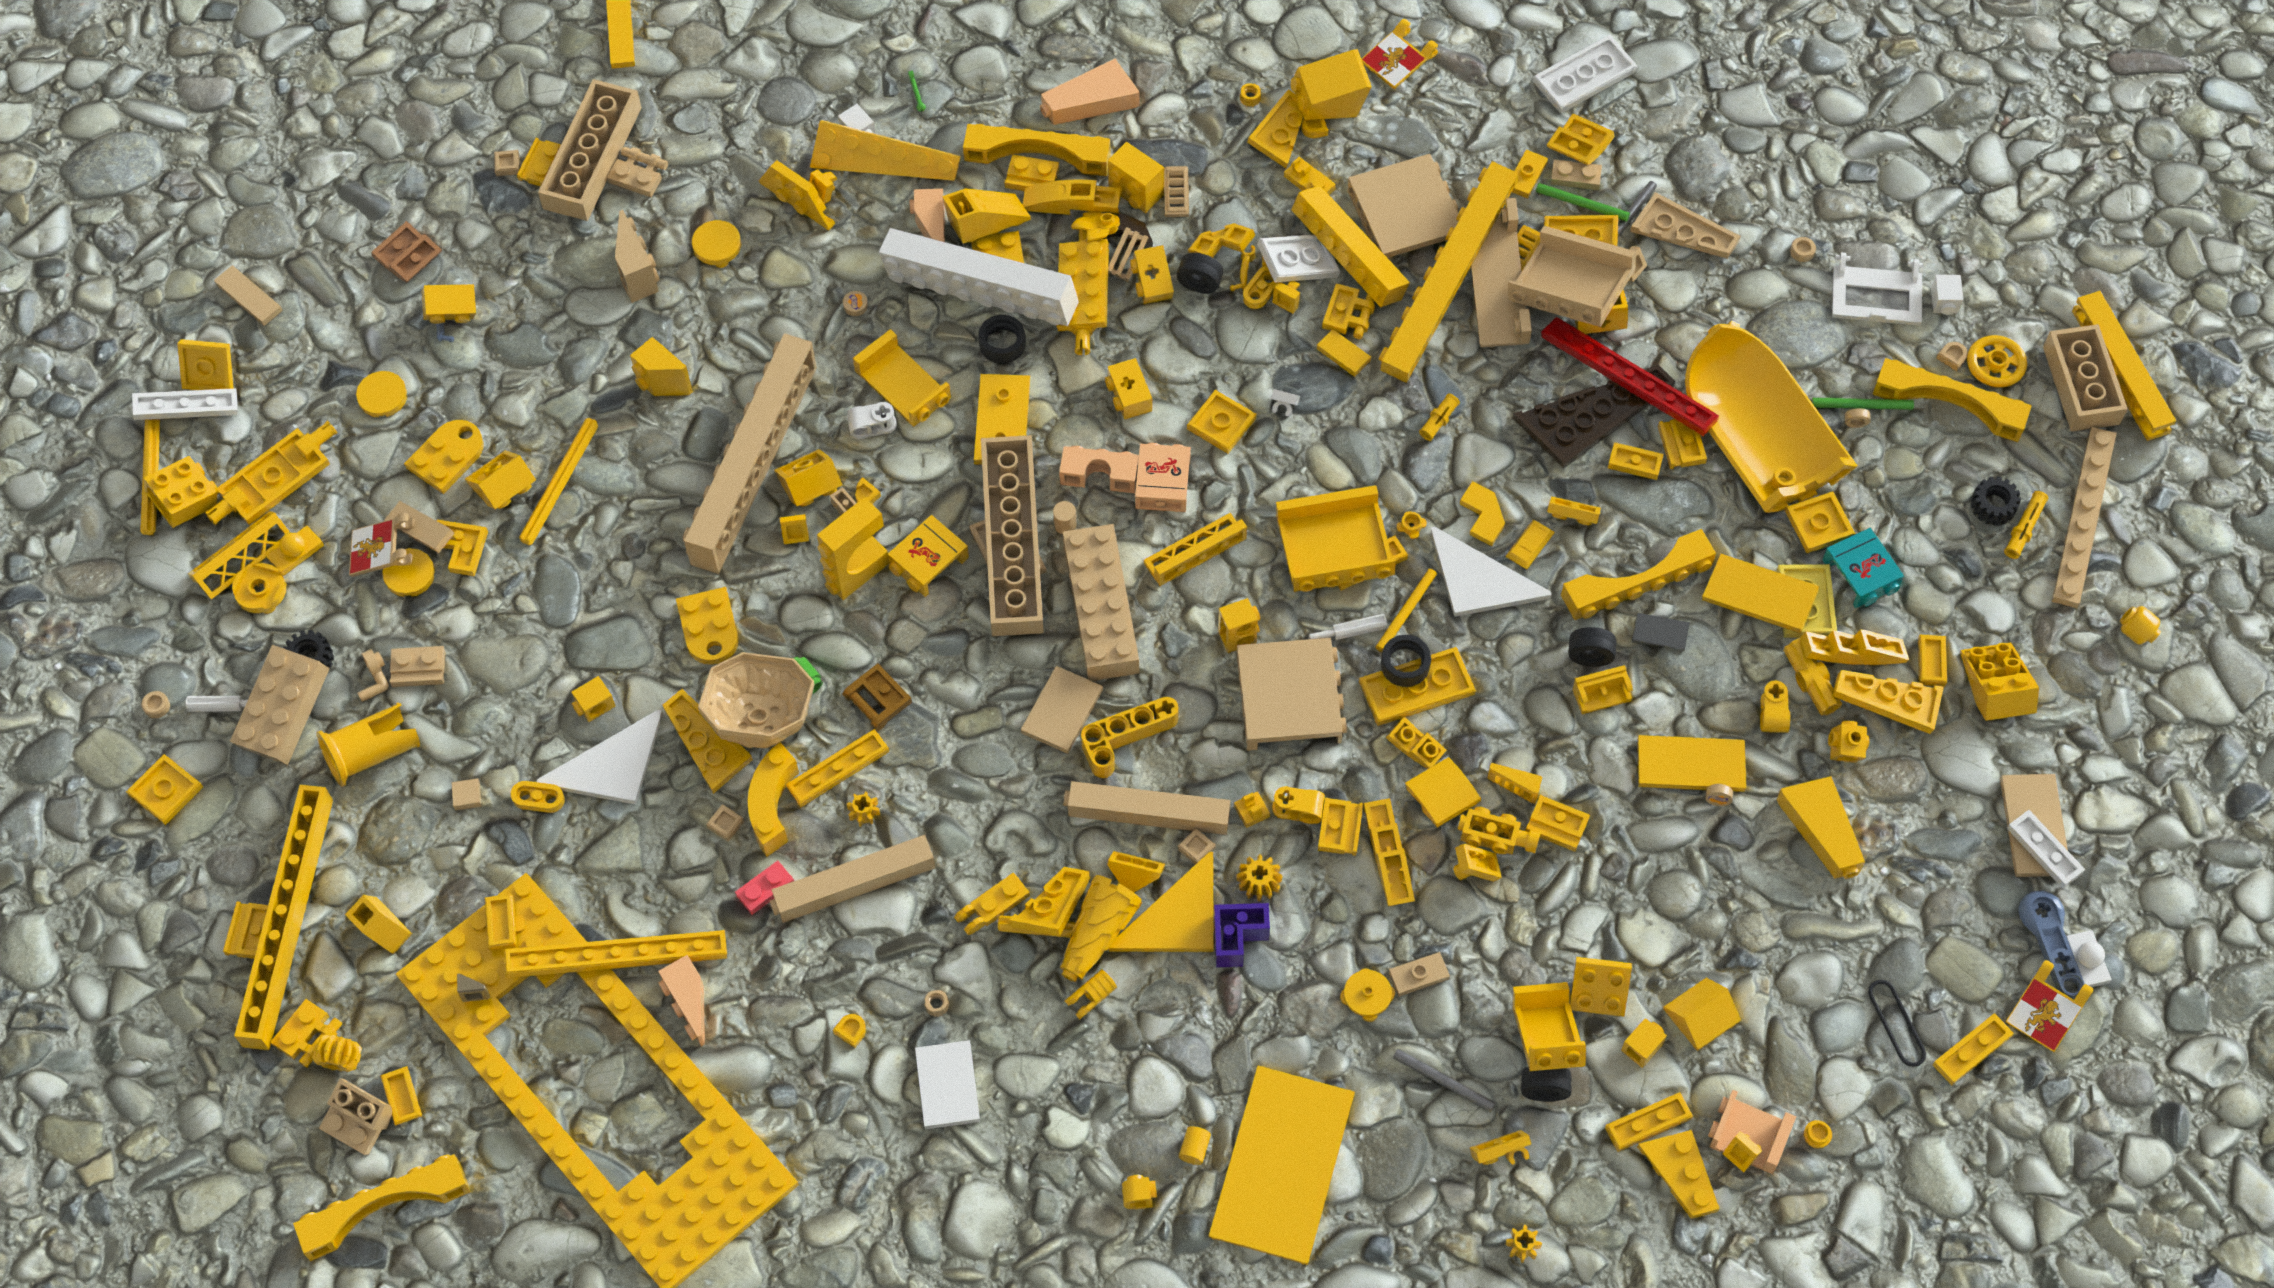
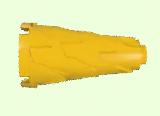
M1095 875L1082 903L1081 912L1072 929V936L1060 966L1063 970L1061 975L1072 982H1076L1077 979L1083 980L1087 972L1100 959L1104 951L1109 949L1119 932L1124 930L1142 904V899L1134 892L1119 883L1118 885L1111 884V879L1101 875Z

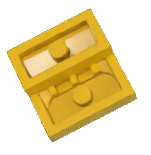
M1572 114L1563 128L1558 127L1546 145L1552 150L1589 165L1602 154L1615 135L1614 131Z
M1449 757L1405 782L1406 790L1421 804L1422 812L1437 828L1481 802V797Z

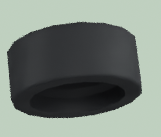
M999 314L985 320L979 328V347L986 359L994 363L1005 364L1015 361L1024 352L1026 345L1025 330L1018 319L1010 315ZM1008 330L1016 335L1017 340L1010 347L995 348L988 343V337L995 331Z
M1398 635L1391 638L1385 644L1381 654V671L1392 684L1401 687H1412L1421 683L1428 675L1431 665V652L1427 644L1419 637ZM1408 649L1421 657V665L1419 669L1413 672H1402L1391 665L1390 658L1394 652Z

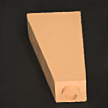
M1113 59L1042 93L1040 110L1045 118H1049L1053 125L1139 107V90L1118 61Z

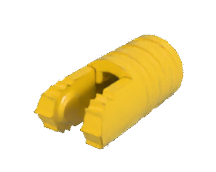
M1101 969L1064 1001L1069 1006L1077 1002L1083 994L1089 999V1002L1082 1006L1075 1014L1080 1020L1117 989V985Z

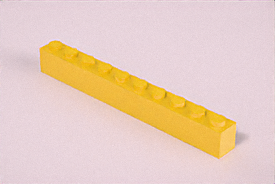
M1493 161L1488 169L1483 168L1478 178L1480 184L1477 188L1473 187L1467 198V201H1469L1467 207H1462L1457 215L1456 220L1459 222L1455 228L1451 226L1445 238L1447 240L1445 247L1440 246L1434 260H1436L1434 267H1428L1423 278L1425 280L1423 287H1417L1412 297V300H1414L1412 307H1406L1401 317V320H1403L1400 328L1396 326L1390 337L1391 345L1389 348H1383L1379 357L1381 361L1380 371L1405 383L1408 382L1501 213V208L1504 207L1506 198H1509L1518 178L1517 172Z
M299 785L234 1035L243 1048L270 1050L333 803V799L326 787Z

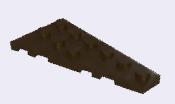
M1659 365L1644 369L1674 387L1676 381ZM1611 380L1606 385L1597 388L1593 386L1560 397L1558 401L1546 405L1543 403L1536 405L1532 410L1513 413V419L1564 469L1650 405V403Z

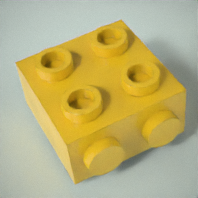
M190 456L144 478L145 493L172 528L208 511L217 504V495L219 494L217 486L213 481L207 480L202 466L198 462L194 463Z

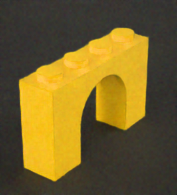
M865 497L817 534L819 544L817 548L821 554L820 562L824 569L822 573L826 579L825 586L832 595L837 594L842 600H845L889 564L888 551L872 536L884 526L882 513Z

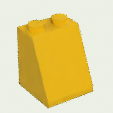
M1358 49L1300 66L1291 79V89L1295 92L1298 109L1302 112L1304 120L1355 118L1358 116L1372 87Z

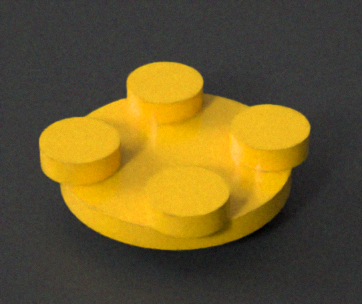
M1362 969L1354 973L1347 980L1345 988L1340 994L1341 1002L1347 1005L1354 1013L1362 1016L1366 1022L1375 1021L1378 1015L1383 1013L1395 998V990L1391 987L1387 978L1381 973L1370 969Z

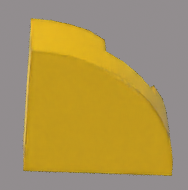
M862 477L856 486V503L865 497L873 504L881 497L880 491Z

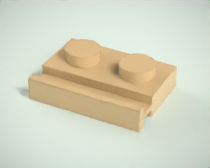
M444 646L391 649V687L444 684Z

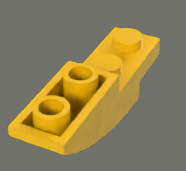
M1080 179L1044 182L1025 188L1022 205L1026 211L1070 215L1071 210L1118 214L1121 188L1097 186L1096 180Z

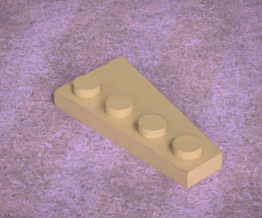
M1656 192L1637 217L1630 230L1633 233L1726 259L1729 258L1741 238L1740 235Z

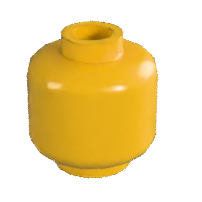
M2132 606L2120 619L2122 633L2138 645L2144 644L2147 641L2152 643L2161 633L2158 629L2160 619L2144 606L2137 608Z

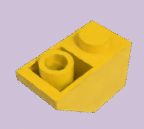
M362 895L345 914L363 934L392 954L412 935L377 897Z

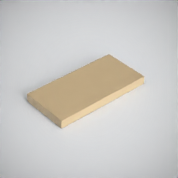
M2055 774L2002 775L2000 783L2007 827L2026 811L2030 810L2068 851ZM2008 830L2015 877L2050 876Z

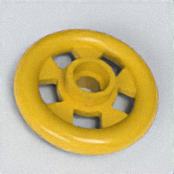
M1990 335L1982 337L1972 344L1967 354V365L1977 380L1988 386L2001 388L2014 385L2022 379L2027 370V357L2023 349L2015 341L2004 336ZM1992 345L1994 350L1986 353L1984 347ZM2004 349H2009L2014 355L2009 357ZM1977 359H1984L1985 366L1979 367ZM2009 364L2016 367L2014 373L2007 371ZM1990 371L2000 373V378L1990 376Z

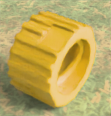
M1252 83L1244 84L1240 92L1241 103L1249 107L1259 104L1261 100L1260 87ZM1253 93L1255 96L1248 97L1246 94Z
M1780 467L1775 471L1771 484L1775 490L1793 486L1796 482V475L1791 469ZM1779 477L1785 478L1788 482H1782Z

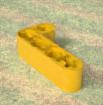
M1162 697L1086 725L1081 732V744L1093 774L1098 778H1108L1113 774L1115 769L1114 749L1175 727L1178 723L1179 711L1176 700L1171 697ZM1143 719L1148 721V723L1142 725L1138 724L1137 721ZM1116 728L1124 730L1118 734L1112 732ZM1091 737L1099 739L1097 742L1087 741ZM1102 759L1109 761L1105 765L1097 763V761Z

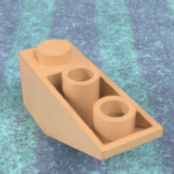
M688 955L658 971L661 977V981L658 984L665 996L671 995L674 1003L671 1006L677 1017H684L687 1025L684 1028L690 1039H697L699 1044L703 1046L705 1045L704 985L699 973Z

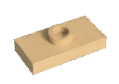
M1440 952L1391 968L1388 972L1398 997L1450 979Z

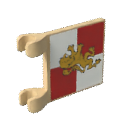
M402 512L393 519L352 530L349 575L354 577L394 565H410L412 563V554L406 555V550L403 548L396 550L397 529H412L414 527V518L408 519V514Z

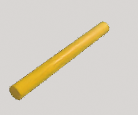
M1433 569L1427 570L1375 646L1379 652L1382 653L1385 644L1391 638H1394L1436 577V571Z

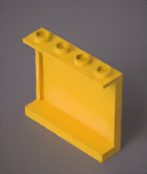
M1376 485L1276 502V518L1294 592H1308L1315 588L1336 587L1341 583H1360L1364 580L1385 579L1395 575L1396 561L1395 558H1392L1378 504Z

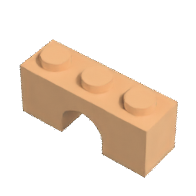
M1064 446L1059 471L1060 485L1085 488L1086 480L1090 474L1104 472L1110 477V491L1135 494L1139 455L1127 451L1119 453L1106 449L1094 450L1085 449L1081 446Z

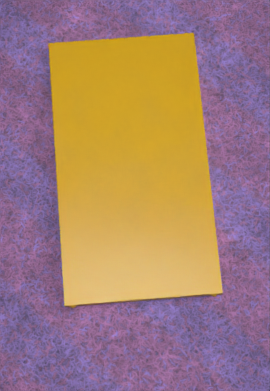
M1257 1066L1209 1238L1308 1265L1354 1098V1091L1269 1069L1264 1066Z

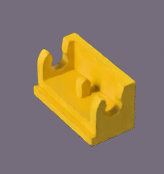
M1625 665L1575 678L1572 691L1581 714L1632 701L1630 691H1633Z

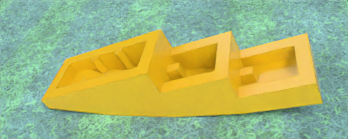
M1862 629L1855 635L1833 630L1828 636L1806 631L1800 637L1805 656L1810 659L1853 665H1885L1907 663L1909 661L1903 640Z
M1390 798L1364 803L1363 808L1388 907L1414 902L1415 898L1405 851L1401 845Z

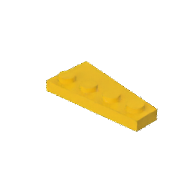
M1841 670L1837 675L1832 696L1931 734L1935 730L1944 687L1936 685L1933 688L1925 687L1923 683L1911 682V684L1901 683L1893 678L1882 680L1876 679L1874 675Z

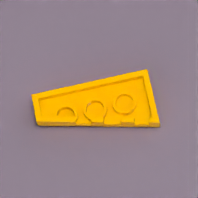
M681 689L662 706L714 794L747 766L753 758L740 744L721 739L698 710L699 704Z

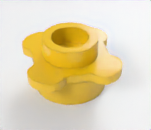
M1408 511L1404 513L1402 521L1397 523L1396 528L1399 532L1408 534L1411 539H1417L1420 530L1426 527L1427 522L1418 513Z

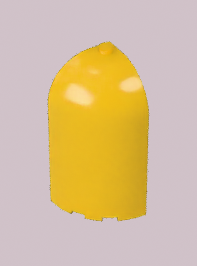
M1716 324L1709 329L1708 335L1696 346L1688 361L1685 374L1686 393L1688 397L1719 415L1718 422L1708 432L1766 513L1782 511L1791 502L1796 500L1802 502L1817 496L1816 490L1827 483L1833 486L1857 467V464L1786 366L1767 345L1750 332L1737 326ZM1780 467L1791 469L1796 475L1795 484L1775 490L1771 484L1775 471ZM1779 477L1782 482H1788L1785 478Z

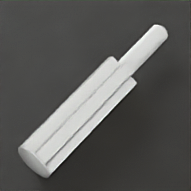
M1384 614L1335 624L1331 630L1309 634L1308 637L1309 639L1335 637V640L1387 629V620Z
M187 696L186 710L187 712L242 711V707L246 706L248 700L241 699V696Z

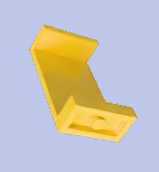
M891 329L853 357L855 372L891 404L913 427L920 422L926 421L932 412L939 407L945 406L951 398L950 385L947 382L939 385L898 346L897 335Z

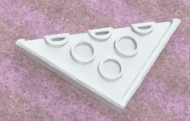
M1431 527L1430 533L1454 617L1551 599V591L1442 530Z
M657 710L540 777L537 779V782L557 785L565 792L636 805L662 720V710Z

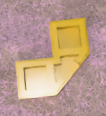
M1232 223L1224 226L1225 229L1201 233L1188 249V253H1202L1213 258L1222 246L1243 252L1255 237L1253 229Z
M1472 481L1460 499V505L1480 515L1470 530V536L1493 546L1502 532L1505 522L1495 492Z

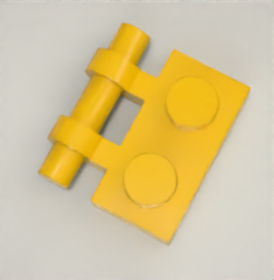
M1336 283L1322 323V329L1330 331L1334 329L1338 333L1346 335L1348 327L1355 329L1353 337L1362 339L1364 333L1369 328L1368 320L1370 315L1374 313L1375 301L1369 294L1366 295L1365 299L1358 298L1360 289ZM1354 309L1361 311L1359 317L1352 316Z
M305 999L272 1039L271 1044L293 1060L302 1051L305 1054L300 1058L299 1063L307 1068L313 1061L312 1051L317 1039L312 1045L308 1044V1042L317 1032L320 1033L318 1037L323 1035L337 1036V1030L342 1026V1022L334 1017L328 1025L324 1024L330 1017L328 1013Z

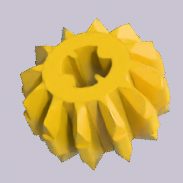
M1259 854L1257 860L1254 861L1249 856L1247 864H1240V873L1237 874L1236 880L1240 882V892L1247 891L1246 897L1248 899L1253 895H1257L1256 899L1258 901H1261L1262 895L1270 899L1272 898V891L1278 892L1280 890L1278 883L1282 882L1283 876L1279 873V864L1272 865L1273 859L1271 857L1263 861L1262 855ZM1257 876H1262V880H1257Z
M323 1035L318 1037L316 1044H314L312 1059L323 1068L350 1072L355 1070L360 1062L362 1048L351 1039H346L342 1036Z

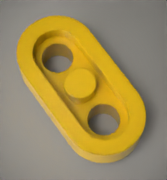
M1268 266L1261 267L1243 290V302L1249 308H1262L1274 293V287L1278 282H1274Z
M520 781L512 787L510 793L514 805L524 810L554 813L560 810L565 802L561 788L554 784ZM524 795H530L526 800L521 799ZM551 798L556 799L553 803H547Z

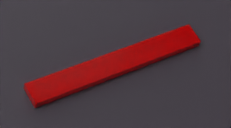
M1555 317L1541 331L1543 339L1700 435L1704 436L1718 422L1719 415L1560 318Z

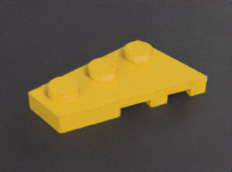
M1289 89L1286 91L1247 141V143L1285 169L1287 168L1303 119V114L1298 109L1297 98L1294 92Z

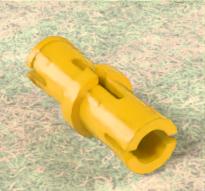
M1448 393L1438 408L1431 411L1430 418L1419 430V434L1424 439L1431 441L1442 426H1446L1449 422V416L1460 404L1459 399L1453 394Z

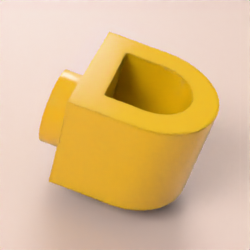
M1142 1175L1127 1177V1180L1122 1183L1124 1207L1127 1209L1153 1208L1152 1198H1157L1155 1180L1149 1181V1177H1143Z

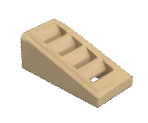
M1187 166L1164 167L1165 217H1189ZM1169 186H1183L1177 188H1169ZM1170 204H1184V207H1170Z

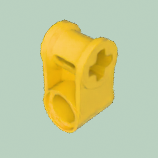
M1770 681L1765 686L1764 693L1760 699L1761 732L1788 733L1790 729L1788 689L1781 681Z
M1283 786L1278 788L1274 794L1272 811L1280 819L1318 824L1322 821L1325 795L1317 790H1304Z

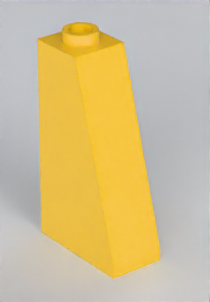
M1832 776L1781 788L1776 799L1778 805L1834 879L1840 877L1850 879L1857 876L1861 872L1865 860Z

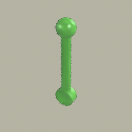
M913 70L908 71L917 101L916 109L919 112H923L926 106L921 101Z

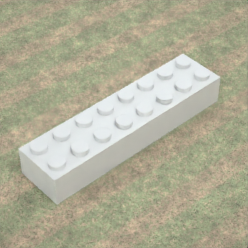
M892 228L889 229L879 250L888 277L894 282L909 283L919 289H931L941 295L950 294L957 296L963 301L972 300L979 302L986 307H998L1008 313L1024 314L1030 319L1039 318L1053 325L1061 324L1068 326L1079 303L1071 276Z

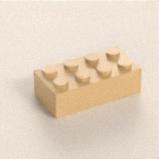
M2099 324L2050 331L2043 349L2071 432L2091 429V427L2101 428L2120 425L2128 409Z
M272 645L230 742L246 751L288 765L329 668L320 661Z

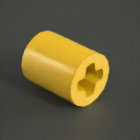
M1187 1127L1178 1156L1179 1159L1189 1164L1202 1165L1211 1134L1199 1127Z

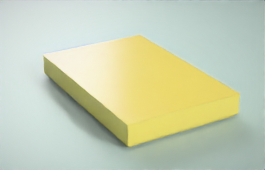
M1830 564L1778 565V573L1820 586L1802 632L1798 633L1783 628L1784 638H1800L1806 631L1823 636H1828L1833 630L1837 631Z

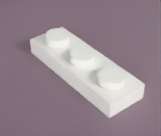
M2030 810L2008 825L2007 829L2062 888L2084 873L2085 869Z

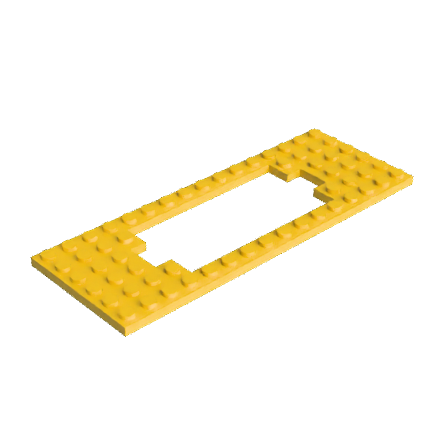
M527 873L496 895L512 894L514 897L517 947L515 948L587 942ZM485 905L399 970L396 973L397 978L659 1288L678 1287L799 1186L798 1181L611 969L576 972L577 975L705 1120L680 1140L682 1147L692 1157L686 1164L659 1186L643 1170L617 1192L485 1037L511 1017L499 1000L529 976L506 978L504 949L489 951L486 910ZM565 973L535 975V977L547 988ZM457 974H462L484 984L490 994V999L463 1002L457 992Z

